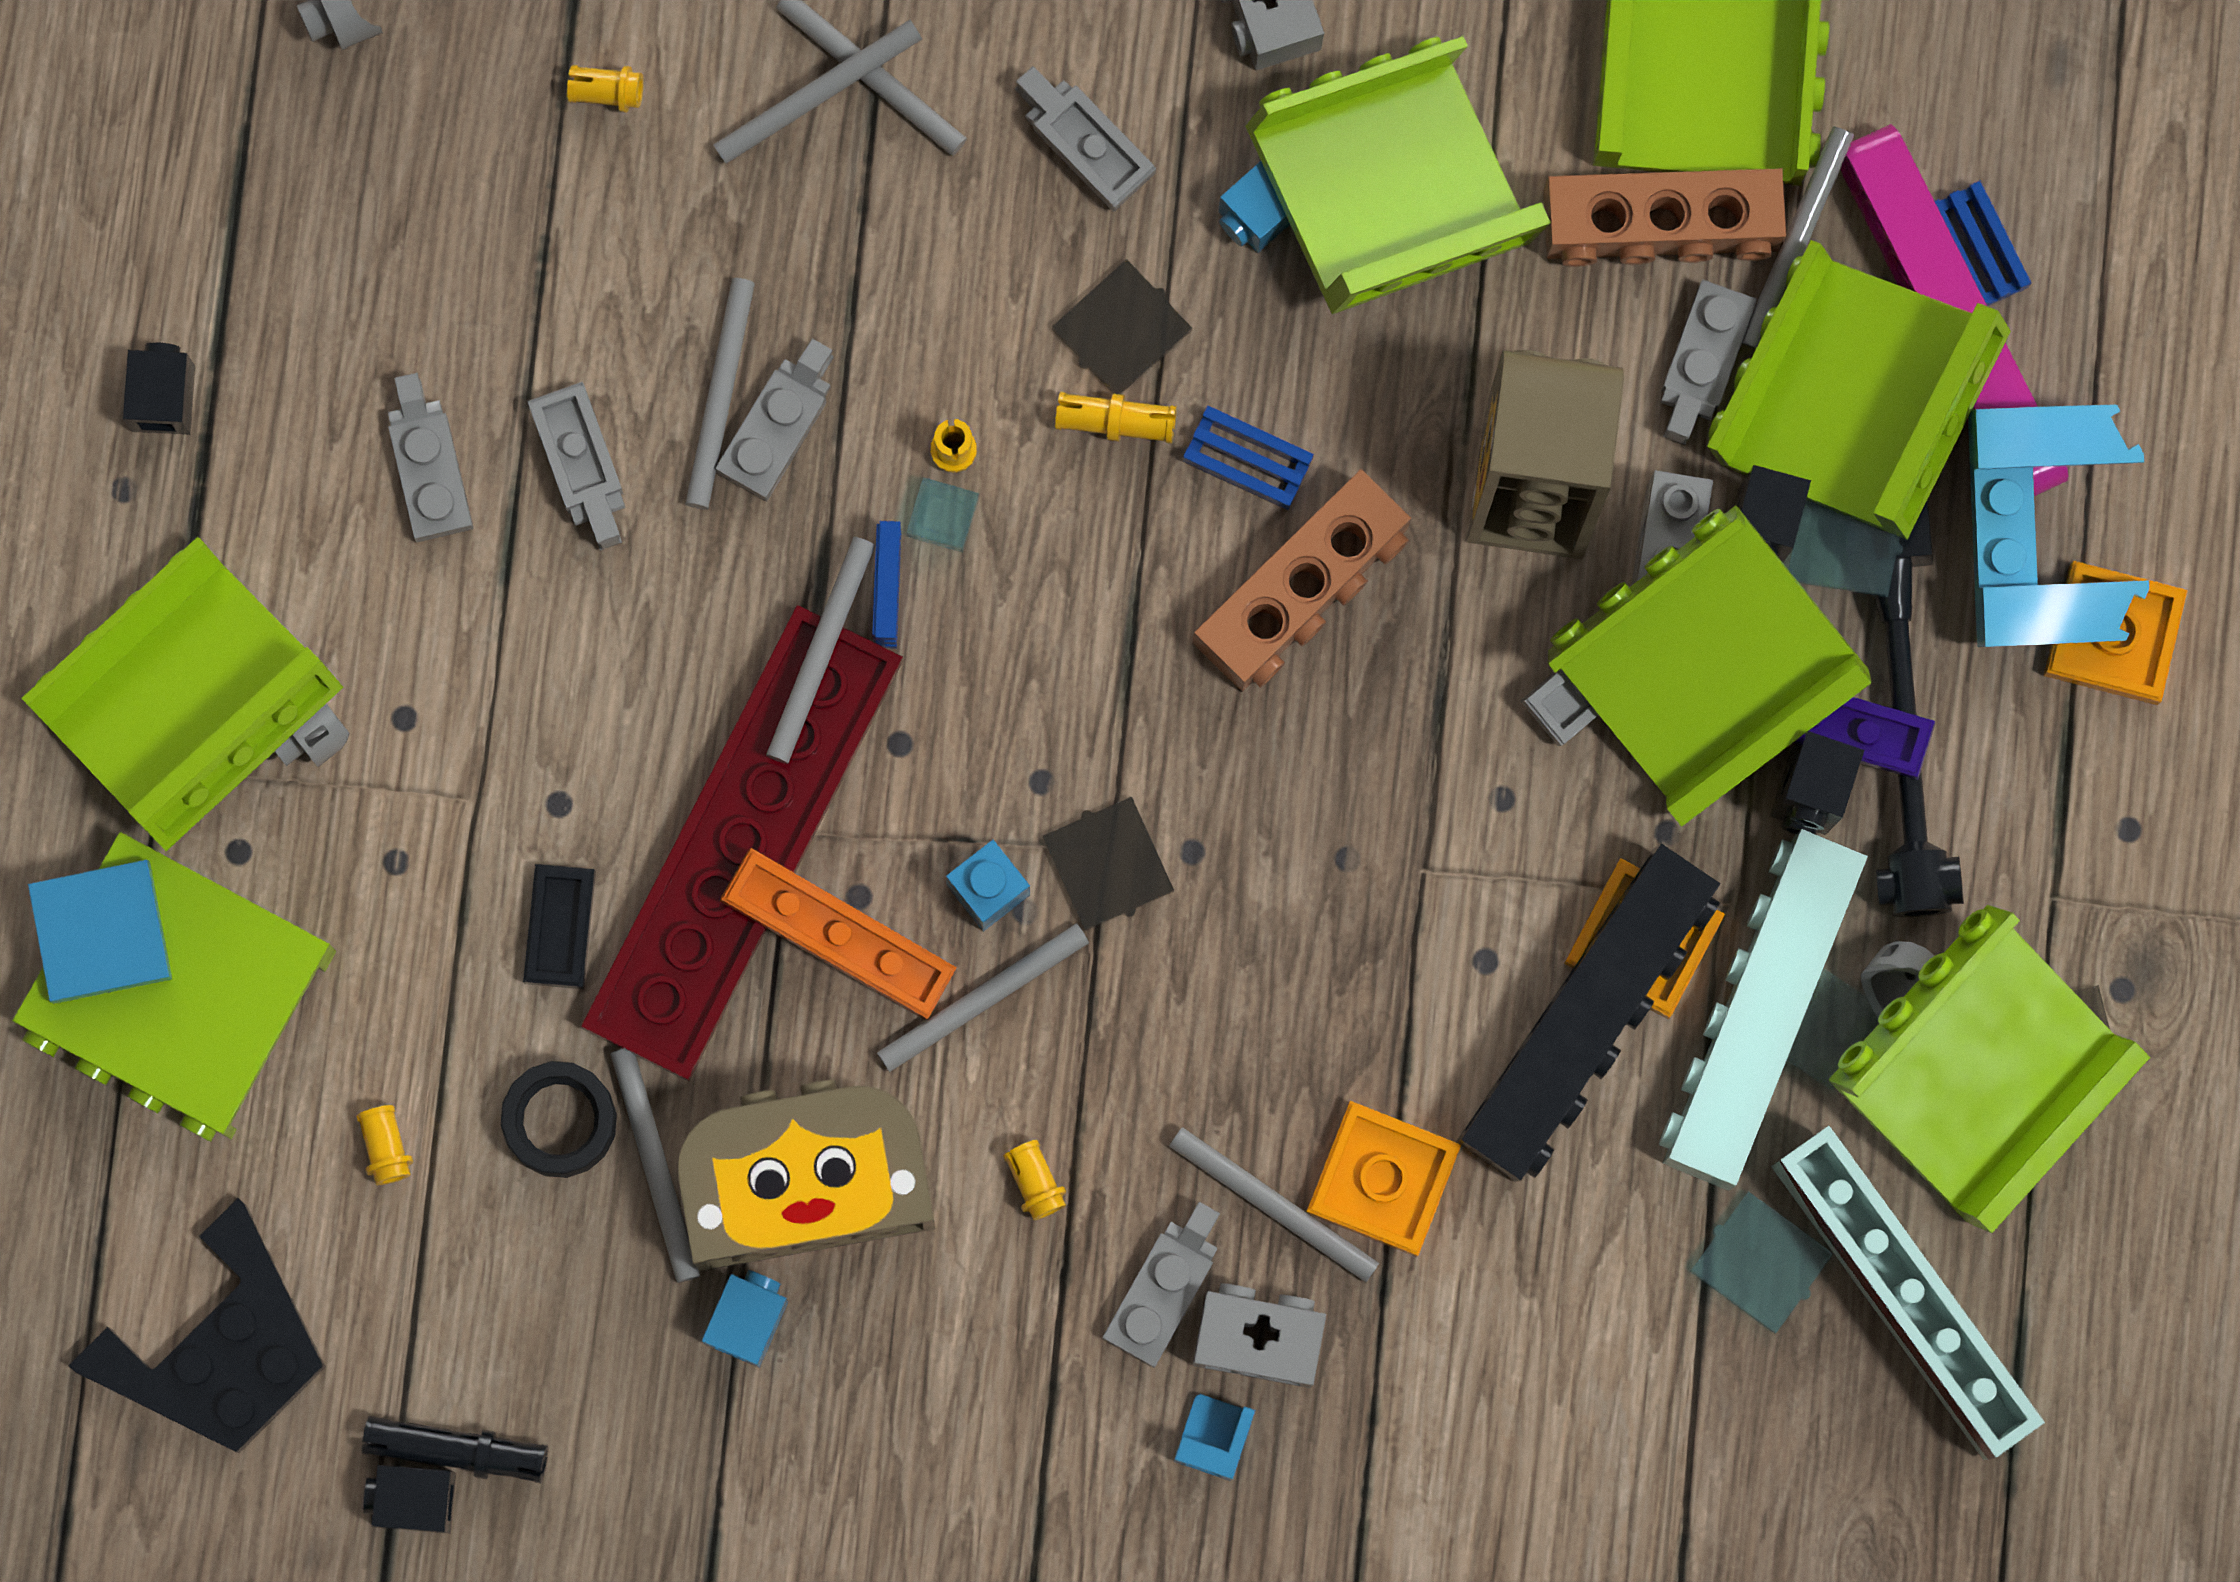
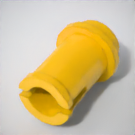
M579 65L571 66L569 76L574 77V80H568L567 83L568 102L618 106L619 111L627 113L630 107H640L643 96V74L633 72L631 66L624 65L621 71L585 68Z
M954 419V425L949 426L948 420H945L938 425L935 431L930 453L933 462L940 469L946 472L958 473L966 470L973 464L977 454V445L969 426L965 422ZM950 441H957L962 445L958 448L957 454H952V449L946 447L945 444Z
M393 1105L375 1107L356 1115L370 1161V1165L365 1170L367 1175L374 1176L376 1185L394 1183L411 1176L409 1165L413 1164V1158L410 1155H405Z
M1038 1140L1026 1142L1003 1154V1159L1007 1162L1025 1201L1021 1205V1209L1023 1212H1030L1034 1221L1054 1214L1066 1206L1062 1197L1066 1194V1189L1063 1186H1057L1041 1152Z

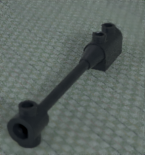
M1928 499L1907 540L1859 520L1846 522L1849 557L1861 556L1862 568L1866 569L1881 623L1885 624L1892 708L1913 715L1917 714L1908 622L1911 621L1913 608L1912 567L1934 565ZM1922 770L1918 780L1898 774L1904 844L1887 856L1888 869L1876 870L1879 905L1891 904L1892 916L1923 917L1949 913L1952 911V905L1964 904L1959 856L1947 857V851L1928 842Z

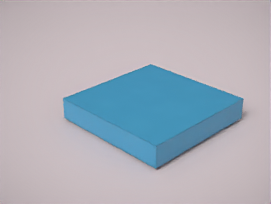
M148 860L28 884L51 1003L55 1004L172 979L151 864Z

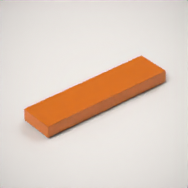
M752 848L747 851L719 900L924 1020L930 1017L957 969L954 965Z

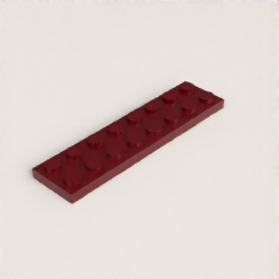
M799 605L796 606L581 1025L583 1030L625 1049L688 1082L693 1076L767 928L719 900L750 848L796 873L903 663V656L843 627L789 763L784 764L767 757V751L821 619V616Z

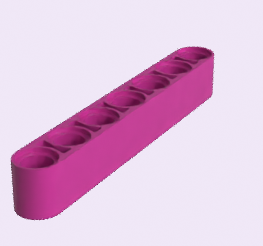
M1890 124L1852 141L1840 170L1897 285L1973 313L1977 303L1987 306L1898 130ZM2006 342L1972 410L2038 407ZM2067 467L2033 468L2034 496L2067 482L2069 478Z

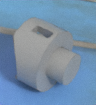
M307 0L296 5L312 42L333 33L343 51L354 44L383 33L379 25L370 24L360 17L353 7L351 0Z
M325 704L287 739L275 753L288 766L306 752L315 765L319 767L343 748L350 733L329 706Z
M1903 941L1884 945L1861 973V983L1877 1018H1879V1015L1889 1003L1897 998L1904 997L1917 983L1919 971L1934 956L1926 948L1912 942Z

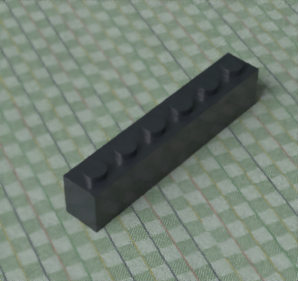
M1661 843L1655 847L1456 1142L1514 1182L1521 1181L1526 1173L1536 1178L1555 1150L1547 1142L1558 1125L1561 1124L1568 1129L1586 1105L1588 1099L1581 1095L1580 1092L1593 1074L1602 1079L1619 1056L1621 1049L1613 1045L1626 1025L1635 1030L1652 1007L1654 1000L1646 995L1659 976L1668 981L1683 961L1687 951L1679 945L1689 930L1694 927L1701 932L1716 912L1720 902L1712 896L1721 883Z

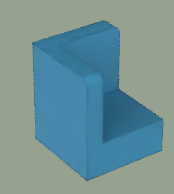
M1202 1394L1197 1395L1194 1398L1173 1462L1231 1481L1234 1477L1255 1410L1245 1406L1240 1408Z

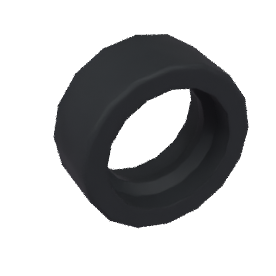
M550 1061L529 1068L512 1083L502 1102L500 1125L508 1148L525 1167L546 1177L568 1178L589 1171L606 1156L615 1138L617 1113L610 1092L593 1072L575 1063ZM555 1084L569 1085L581 1091L591 1102L594 1112V1128L587 1142L576 1151L564 1155L548 1154L536 1148L528 1139L523 1125L524 1111L530 1099L541 1089Z

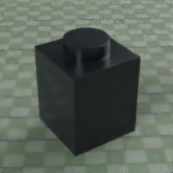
M152 342L145 344L144 351L128 350L123 420L131 432L190 435L195 365L188 353L180 352L179 346L170 343Z
M378 1465L377 1477H367L363 1513L373 1515L372 1527L451 1534L456 1473L444 1470Z

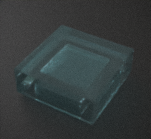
M923 477L906 532L907 537L963 553L980 493Z

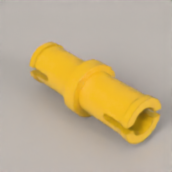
M1066 392L1059 393L1058 403L1060 405L1056 409V430L1068 429L1107 434V440L1118 442L1121 436L1166 441V443L1170 444L1173 442L1177 406L1125 401V395L1113 394L1111 399L1066 394Z

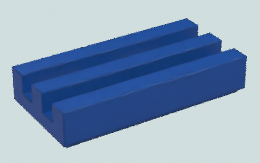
M1980 180L1962 191L1957 190L1949 194L1947 198L1940 201L1939 199L1935 200L1987 306L2023 291L2031 285V281ZM1970 201L2011 280L2007 284L1966 204ZM1954 210L1993 288L1992 291L1985 293L1946 212Z
M1207 405L1182 462L1289 510L1313 460L1314 454ZM1212 426H1215L1297 465L1292 470L1210 432ZM1203 444L1287 482L1285 491L1200 453Z
M880 521L876 529L872 637L874 643L890 649H897L901 558L900 521Z

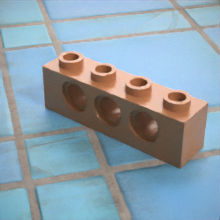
M1782 168L1549 176L1543 191L1544 209L1551 222L1545 228L1547 259H1562V264L1565 266L1579 267L1592 265L1597 262V257H1620V262L1623 264L1638 265L1653 262L1655 255H1678V260L1681 262L1696 263L1713 259V253H1736V258L1739 260L1755 261L1771 257V252L1779 251L1786 238ZM1714 207L1729 209L1735 215L1737 225L1729 229L1715 226L1709 218L1708 210ZM1656 209L1670 210L1676 215L1679 227L1671 231L1657 228L1650 219V212ZM1598 211L1612 212L1620 220L1621 229L1612 233L1600 231L1593 224L1591 215Z
M1360 469L1194 632L1192 643L1241 692L1253 681L1260 688L1263 687L1283 667L1285 662L1279 656L1294 641L1303 647L1323 628L1327 621L1320 615L1331 604L1338 600L1345 606L1367 584L1368 580L1362 574L1377 559L1386 565L1407 545L1409 539L1404 533L1409 527L1411 517ZM1340 532L1354 533L1362 541L1363 550L1353 557L1342 556L1333 549L1331 539ZM1308 572L1319 579L1322 590L1318 595L1311 598L1300 597L1291 589L1289 580L1297 573ZM1268 613L1278 620L1281 630L1272 638H1258L1250 631L1247 623L1248 620L1255 614Z

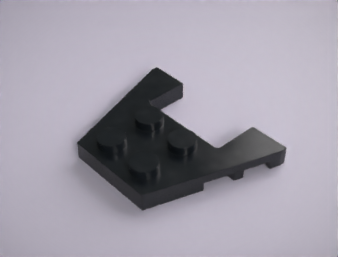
M239 1198L199 1237L240 1277L241 1282L156 1368L151 1369L110 1327H107L68 1365L74 1372L236 1453H240L326 1368L295 1302L290 1297L274 1264V1259L253 1221L254 1218L248 1206Z

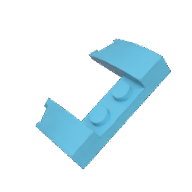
M2117 405L1975 409L1971 411L1968 417L1977 647L2127 640L2129 633L2119 628L2133 596L2140 599L2146 598L2149 591V580L2038 585L2033 468L2144 463V453L2139 444L2128 449L2111 418L2120 412Z

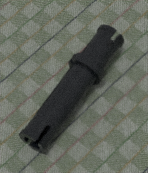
M370 1415L367 1418L362 1442H366V1444L363 1443L362 1454L387 1456L407 1461L459 1468L461 1470L473 1471L474 1477L488 1479L489 1474L519 1478L542 1484L548 1460V1457L545 1456H547L549 1450L548 1445L523 1443L497 1438L496 1432L482 1430L481 1435L463 1433L449 1429L391 1421Z

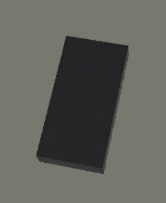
M535 864L523 977L524 984L584 989L596 877L595 869Z

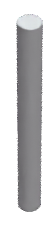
M779 1L776 9L840 63L861 51L859 47L804 1ZM881 66L861 78L866 85L951 156H954L965 144L967 138Z
M908 20L713 145L725 164L729 163L921 41L922 37L912 21Z
M1835 126L1832 127L1786 234V238L1750 318L1742 344L1754 349L1757 348L1761 340L1760 330L1763 320L1771 308L1778 306L1787 288L1786 278L1792 262L1796 257L1803 256L1854 134Z
M732 278L685 503L692 508L703 510L709 508L716 474L715 468L718 465L755 286L754 282L747 279Z
M853 537L767 751L766 756L784 764L789 763L875 548L873 543L865 539Z
M1077 923L878 1051L879 1058L890 1073L1089 944L1087 937Z
M625 1049L614 1051L610 1055L676 1282L681 1283L695 1279L700 1274L693 1264L688 1233L636 1055Z
M1182 1127L1169 1145L1174 1151L1365 1283L1379 1265V1262Z

